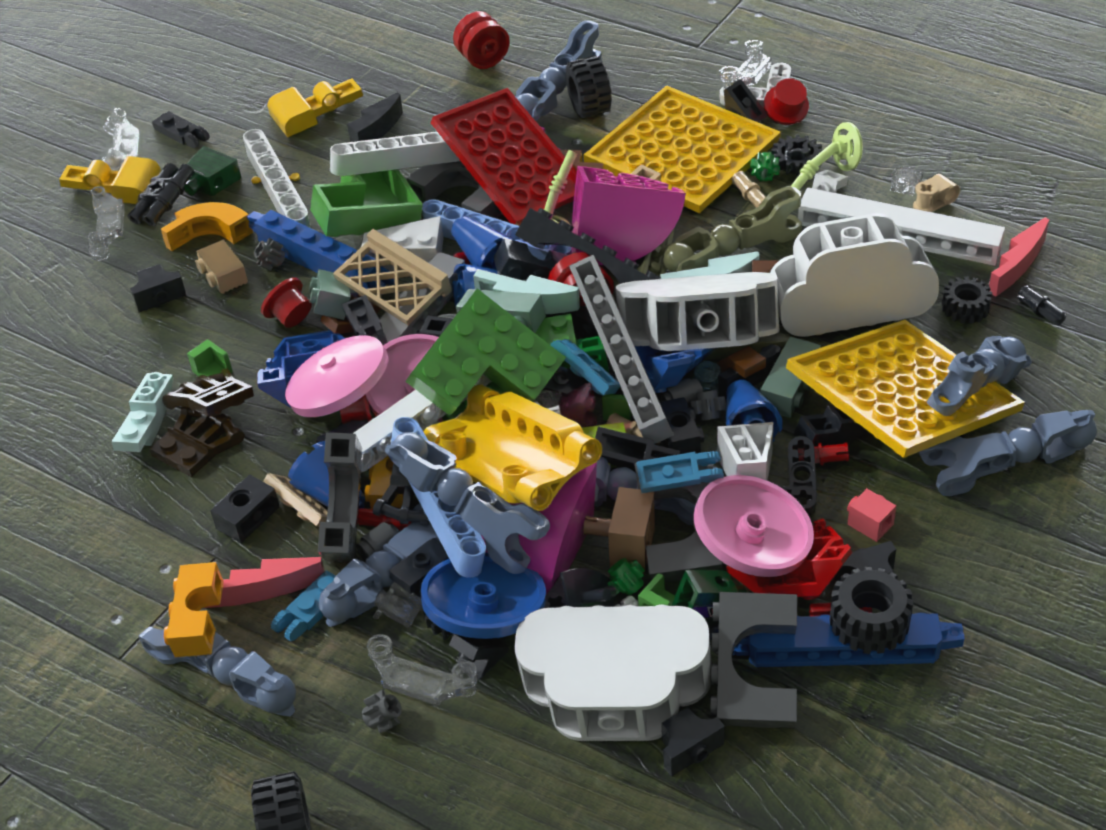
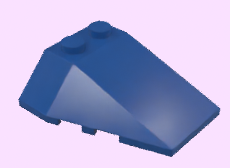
M331 330L283 338L274 350V358H268L265 370H259L258 388L291 408L286 400L285 392L288 382L296 370L318 351L346 338L341 334L333 333Z

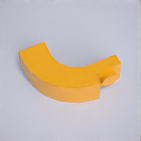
M218 202L201 203L175 212V221L161 228L166 248L170 251H174L188 241L202 235H219L235 244L253 233L249 227V220H247L248 213L234 205Z

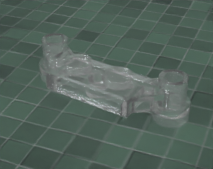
M751 40L745 43V53L748 55V59L739 69L735 66H727L720 69V79L723 81L724 90L740 78L746 86L754 85L772 66L771 58L763 54L762 41Z
M114 108L103 125L106 132L114 135L113 148L109 150L107 156L102 161L107 163L112 171H118L127 156L137 157L139 130L135 129L126 119V112L123 109Z
M97 186L91 190L92 206L97 214L96 231L88 234L87 239L90 245L88 250L91 258L95 261H102L110 255L108 245L117 237L123 236L125 206L123 199H116L107 193L104 187Z
M374 635L367 642L369 657L373 660L375 668L378 669L382 676V688L438 706L444 700L457 696L471 697L476 693V683L478 681L477 667L470 661L456 663L452 668V674L394 656L392 642L387 635Z

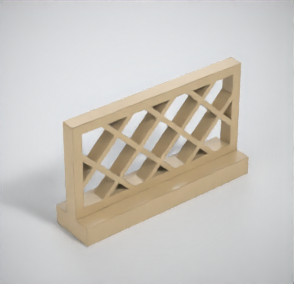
M374 229L366 235L368 241L333 273L335 279L361 296L366 295L369 301L408 326L440 295L446 297L452 291L446 273ZM368 252L376 255V260L362 261V258ZM392 265L394 266V271L381 273L380 266ZM376 267V274L363 275V268ZM358 269V276H345L349 270ZM410 276L413 278V283L399 285L400 277ZM395 278V285L381 287V280ZM377 281V288L365 289L363 282ZM429 288L432 290L425 296H418L417 289ZM413 290L414 297L399 299V292ZM395 292V300L384 301L381 299V294ZM414 304V309L407 315L400 311V306Z

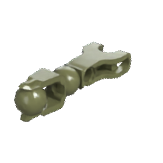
M792 186L778 189L768 194L759 207L739 215L735 220H730L729 225H717L711 232L701 227H696L679 236L675 242L659 250V254L664 257L663 262L666 269L670 272L708 267V259L719 258V255H731L737 248L743 250L768 240L785 243L796 238L802 232V222L790 213L801 206V192ZM702 250L701 252L694 254V251Z

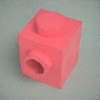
M866 489L859 497L855 496L850 501L847 507L849 512L848 525L877 542L894 525L897 505L886 500L883 496Z

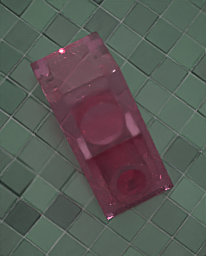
M585 383L561 397L558 403L561 416L578 423L581 427L596 426L597 416L593 415L596 396L592 395L591 383Z

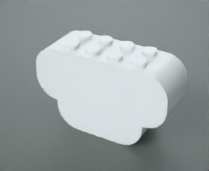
M878 213L817 223L807 227L797 236L793 246V255L781 259L770 272L778 278V309L782 325L790 334L801 337L822 335L828 332L849 330L850 328L872 326L878 323L916 317L925 313L934 305L939 293L938 275L920 243L912 237L902 236L895 222L890 217Z
M746 272L626 282L616 286L617 308L634 346H651L653 349L664 351L742 346L757 342L759 337L779 332L778 278L771 273Z
M598 605L593 607L563 606L560 608H543L527 615L516 631L515 654L527 696L536 704L550 707L554 726L563 736L572 740L650 741L662 737L661 723L679 713L681 706L692 705L700 701L711 687L712 661L709 628L703 616L688 607L667 605L604 607Z

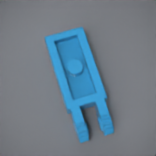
M563 339L555 340L551 343L553 348L566 357L565 361L571 365V371L577 376L584 377L590 383L589 386L594 392L600 395L616 393L620 388L617 380L588 354L572 343V341Z
M710 451L697 454L691 452L636 462L641 494L701 484V482L709 483L723 478V470L720 468L700 471L698 469V465L706 466L720 461L719 452Z
M327 570L320 575L286 610H281L275 616L271 623L272 630L279 633L287 627L284 637L289 641H295L307 629L310 630L324 616L319 609L320 594L333 582L335 575Z

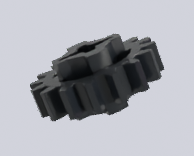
M788 135L787 140L780 138L778 143L773 144L771 154L775 158H779L780 171L786 169V174L792 171L795 172V175H799L808 160L811 161L823 150L822 144H817L816 139L810 141L809 136L800 138L799 135H796L795 138H792Z

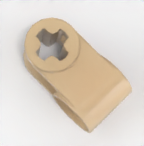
M936 174L932 178L916 185L917 198L913 203V209L933 213L953 203L959 196L960 187L942 174Z

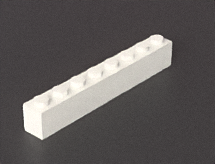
M812 188L806 189L801 200L798 219L802 222V226L809 227L817 223L878 213L890 217L895 222L902 236L916 239L923 250L927 252L995 266L1002 247L1005 227Z

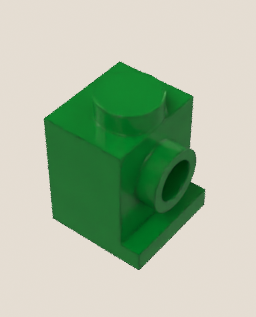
M600 337L576 340L577 346L609 373L606 352Z

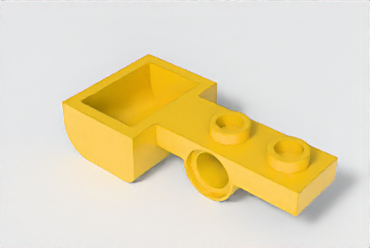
M353 78L333 87L328 82L323 81L314 87L313 96L304 99L295 87H291L273 95L269 99L267 106L270 116L288 138L317 125L316 117L363 97V93Z
M127 156L119 171H112L109 165L101 160L92 161L89 168L67 165L59 181L61 187L111 193L112 199L115 202L136 204L138 202V195L144 192L150 184V179L155 176L157 177L161 169L158 163L152 159Z

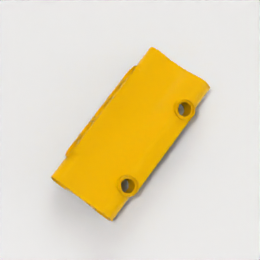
M482 384L474 386L468 393L467 407L464 412L454 419L431 425L423 431L428 441L436 443L456 456L455 468L466 471L471 476L473 482H480L482 486L489 488L506 502L523 503L537 511L546 509L561 487L573 475L596 463L602 454V445L599 440L584 434L583 429L578 423L513 392L499 394V392Z

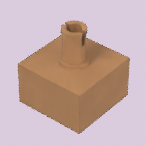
M619 487L612 519L586 516L584 535L589 534L609 538L610 567L623 558H626L631 563L637 560L645 570L643 574H646L648 565L646 546L652 545L655 532L654 492L641 494V489Z

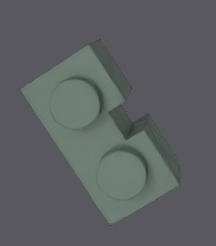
M319 269L317 277L311 278L309 292H311L309 302L313 303V313L344 320L345 313L341 304L350 300V288L335 279L334 272Z

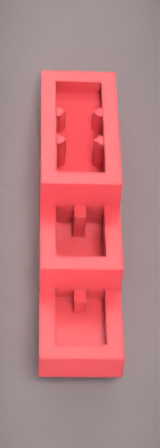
M1043 218L1011 239L1009 251L1001 255L999 268L991 272L989 287L991 288L992 295L997 297L1027 271L1038 256L1046 239L1049 219Z
M322 558L262 559L261 569L231 570L230 579H223L220 605L204 608L236 606L258 602L309 587L325 572Z

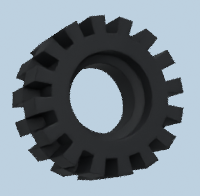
M964 276V280H961L960 277L955 278V282L950 280L948 285L946 284L944 287L942 311H945L947 317L952 315L951 320L956 321L960 319V323L965 324V320H968L969 324H973L974 319L980 322L982 317L986 318L990 310L991 288L989 285L985 286L986 283L984 281L978 283V278L969 280V277Z

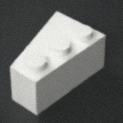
M441 216L376 230L426 262L432 260L438 252L442 253L444 238ZM369 232L364 233L362 246L368 241L366 235ZM372 252L367 253V255L376 259L375 254ZM392 265L383 266L390 272L394 271V266Z
M773 422L719 426L717 452L720 454L721 460L719 462L726 476L746 475L768 481L773 450Z

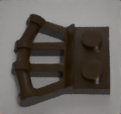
M226 368L222 369L221 373L209 376L200 375L196 377V381L180 384V388L175 392H169L164 395L162 402L170 410L177 406L190 407L196 415L202 413L206 416H216L228 407L243 404L246 399L253 397L254 393L252 386L233 378L229 369Z
M181 406L180 416L174 427H168V432L151 446L149 450L154 458L192 478L215 455L241 443L244 440L245 434L240 428H236L232 423L231 417L224 413L216 416H206L202 413L196 415L190 407ZM191 417L199 418L185 431ZM214 423V425L205 434H203L199 439L196 438L207 427ZM224 432L227 433V436L215 441Z

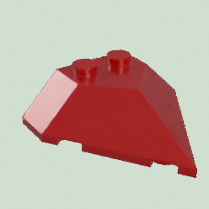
M821 518L813 522L814 540L812 548L805 561L796 570L781 576L762 577L738 571L728 565L726 569L729 574L754 593L796 594L797 597L810 600L820 596L850 557L852 550L848 544L844 545L843 539L831 526H826L825 520Z

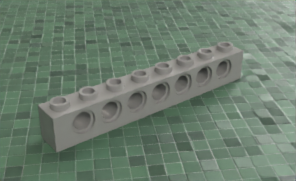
M594 255L570 265L569 267L643 438L654 440L653 444H656L674 436Z

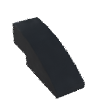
M397 92L361 110L362 117L347 124L350 142L380 139L396 124L403 113L400 93Z
M827 405L824 414L801 416L794 435L796 437L803 436L809 438L813 442L814 447H817L819 443L822 446L842 444L869 431L834 405Z
M599 426L597 428L595 439L599 440L602 445L601 457H604L608 463L619 468L627 467L636 472L635 463L638 461L680 454L678 450L654 445V440Z

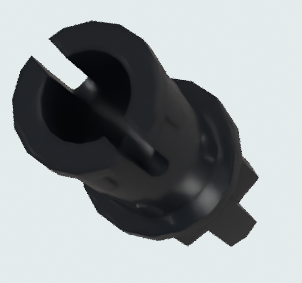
M1030 286L1023 287L1018 293V300L1031 307L1034 314H1041L1055 325H1061L1066 319V314L1052 304L1049 297H1043Z

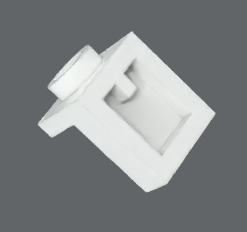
M824 170L815 174L812 189L836 193L837 189L847 185L848 176Z

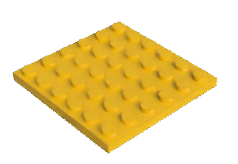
M665 86L584 154V162L603 163V168L612 172L614 176H618L619 173L631 174L642 164L661 173V182L669 184V190H672V187H677L686 193L684 207L701 213L732 184V177L735 173L739 171L746 172L750 168L751 159H757L758 152H767L773 147L774 143L779 141L781 132Z
M902 320L789 358L786 369L798 379L805 382L818 394L830 401L836 408L843 411L903 458L1022 411L1025 403L997 382H993L981 387L955 413L949 416H943L927 404V400L933 390L948 375L949 370L947 368L956 354L907 320ZM945 397L940 399L942 402L950 403Z

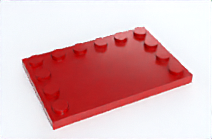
M509 88L432 117L431 125L511 224L521 225L530 208L536 211L539 208H545L550 193L549 186L553 185L551 183L552 180L555 181L553 177L558 174L565 156ZM573 166L566 178L568 182L564 184L565 189H561L563 193L558 196L555 209L574 201L577 171Z

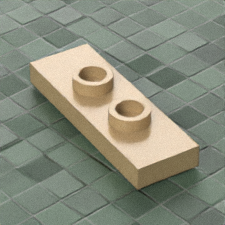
M267 473L263 482L275 488L276 493L280 496L279 500L283 504L295 508L298 511L297 515L301 519L312 522L318 527L320 522H326L327 509L313 498L294 488L289 483L291 480L287 477Z

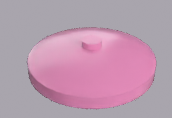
M411 334L398 337L383 345L388 354L386 370L375 386L366 393L368 405L376 416L415 390L405 381L439 337L427 334ZM442 417L437 421H439L440 423L443 422Z
M354 336L337 341L315 353L296 370L286 387V400L296 414L304 417H319L339 411L360 399L375 386L386 370L388 354L381 342L371 336Z
M731 475L719 478L704 488L694 509L695 528L707 549L726 565L750 575L774 577L788 574L796 570L805 561L813 545V526L802 505L781 487L761 478L746 475Z

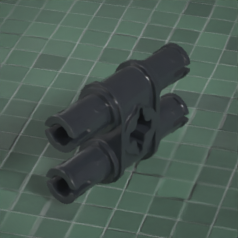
M167 162L159 175L151 178L150 184L144 192L138 195V202L128 213V219L137 225H140L144 220L147 224L156 226L162 215L173 208L172 205L179 195H183L185 192L184 186L194 175V169L188 164L183 163L178 169L174 164Z

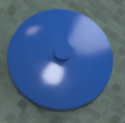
M485 553L482 571L478 576L468 578L458 574L450 559H447L427 573L421 587V603L428 618L440 628L464 637L487 639L515 634L519 624L525 620L527 615L545 608L546 587L538 572L526 568L522 573L512 574L494 562L488 553Z

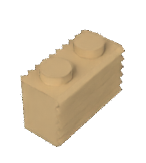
M224 239L196 251L198 260L195 262L201 274L206 273L209 285L211 287L216 286L220 293L224 294L225 291L228 292L230 289L233 290L234 287L237 288L239 285L242 286L243 283L246 284L248 282L243 263L233 253Z

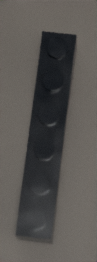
M530 208L515 234L542 250L545 245H563L582 250L591 256L594 255L598 261L612 272L620 284L632 281L661 279L660 276L649 270L646 274L639 271V264L627 257L624 261L615 257L618 252L606 245L603 248L594 244L596 239L582 232L581 236L572 232L574 227L563 220L559 223L551 219L553 214L542 208H539L538 211Z

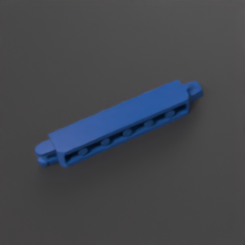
M270 210L265 215L253 211L247 216L249 227L257 234L259 242L264 241L267 243L268 238L283 245L281 250L285 251V258L318 273L319 269L335 272L358 251L273 210ZM367 254L362 258V261L376 260ZM380 266L381 273L390 272L388 269ZM376 267L363 268V275L376 274ZM358 269L349 270L345 275L349 277L358 276ZM395 278L381 280V287H385V284H389V286L395 285ZM377 281L363 282V287L365 289L377 288Z
M916 613L911 616L909 632L902 644L897 643L896 648L891 651L885 648L884 653L877 654L876 651H871L870 654L863 653L864 650L862 649L854 651L850 649V644L843 645L839 641V636H835L832 632L829 620L830 615L797 616L795 634H753L744 638L736 646L732 655L749 656V662L755 667L934 663L939 658L940 650L963 647L964 633L962 624L939 622L938 613Z

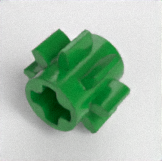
M758 152L757 159H751V175L756 176L760 182L772 181L773 174L779 175V158H775L771 152Z
M623 558L608 570L610 581L607 584L615 587L616 595L622 592L626 596H630L643 586L644 581L642 577H644L643 572L645 570L637 560L631 563L626 558Z

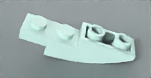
M759 252L708 259V267L660 274L661 279L752 272V260H759Z
M479 269L473 275L475 289L541 294L545 314L572 312L580 308L579 288L533 275H530L526 281Z
M159 372L146 374L129 401L131 410L112 440L114 451L141 452L144 445H152L167 409L162 402V398L171 392L173 375L161 374Z

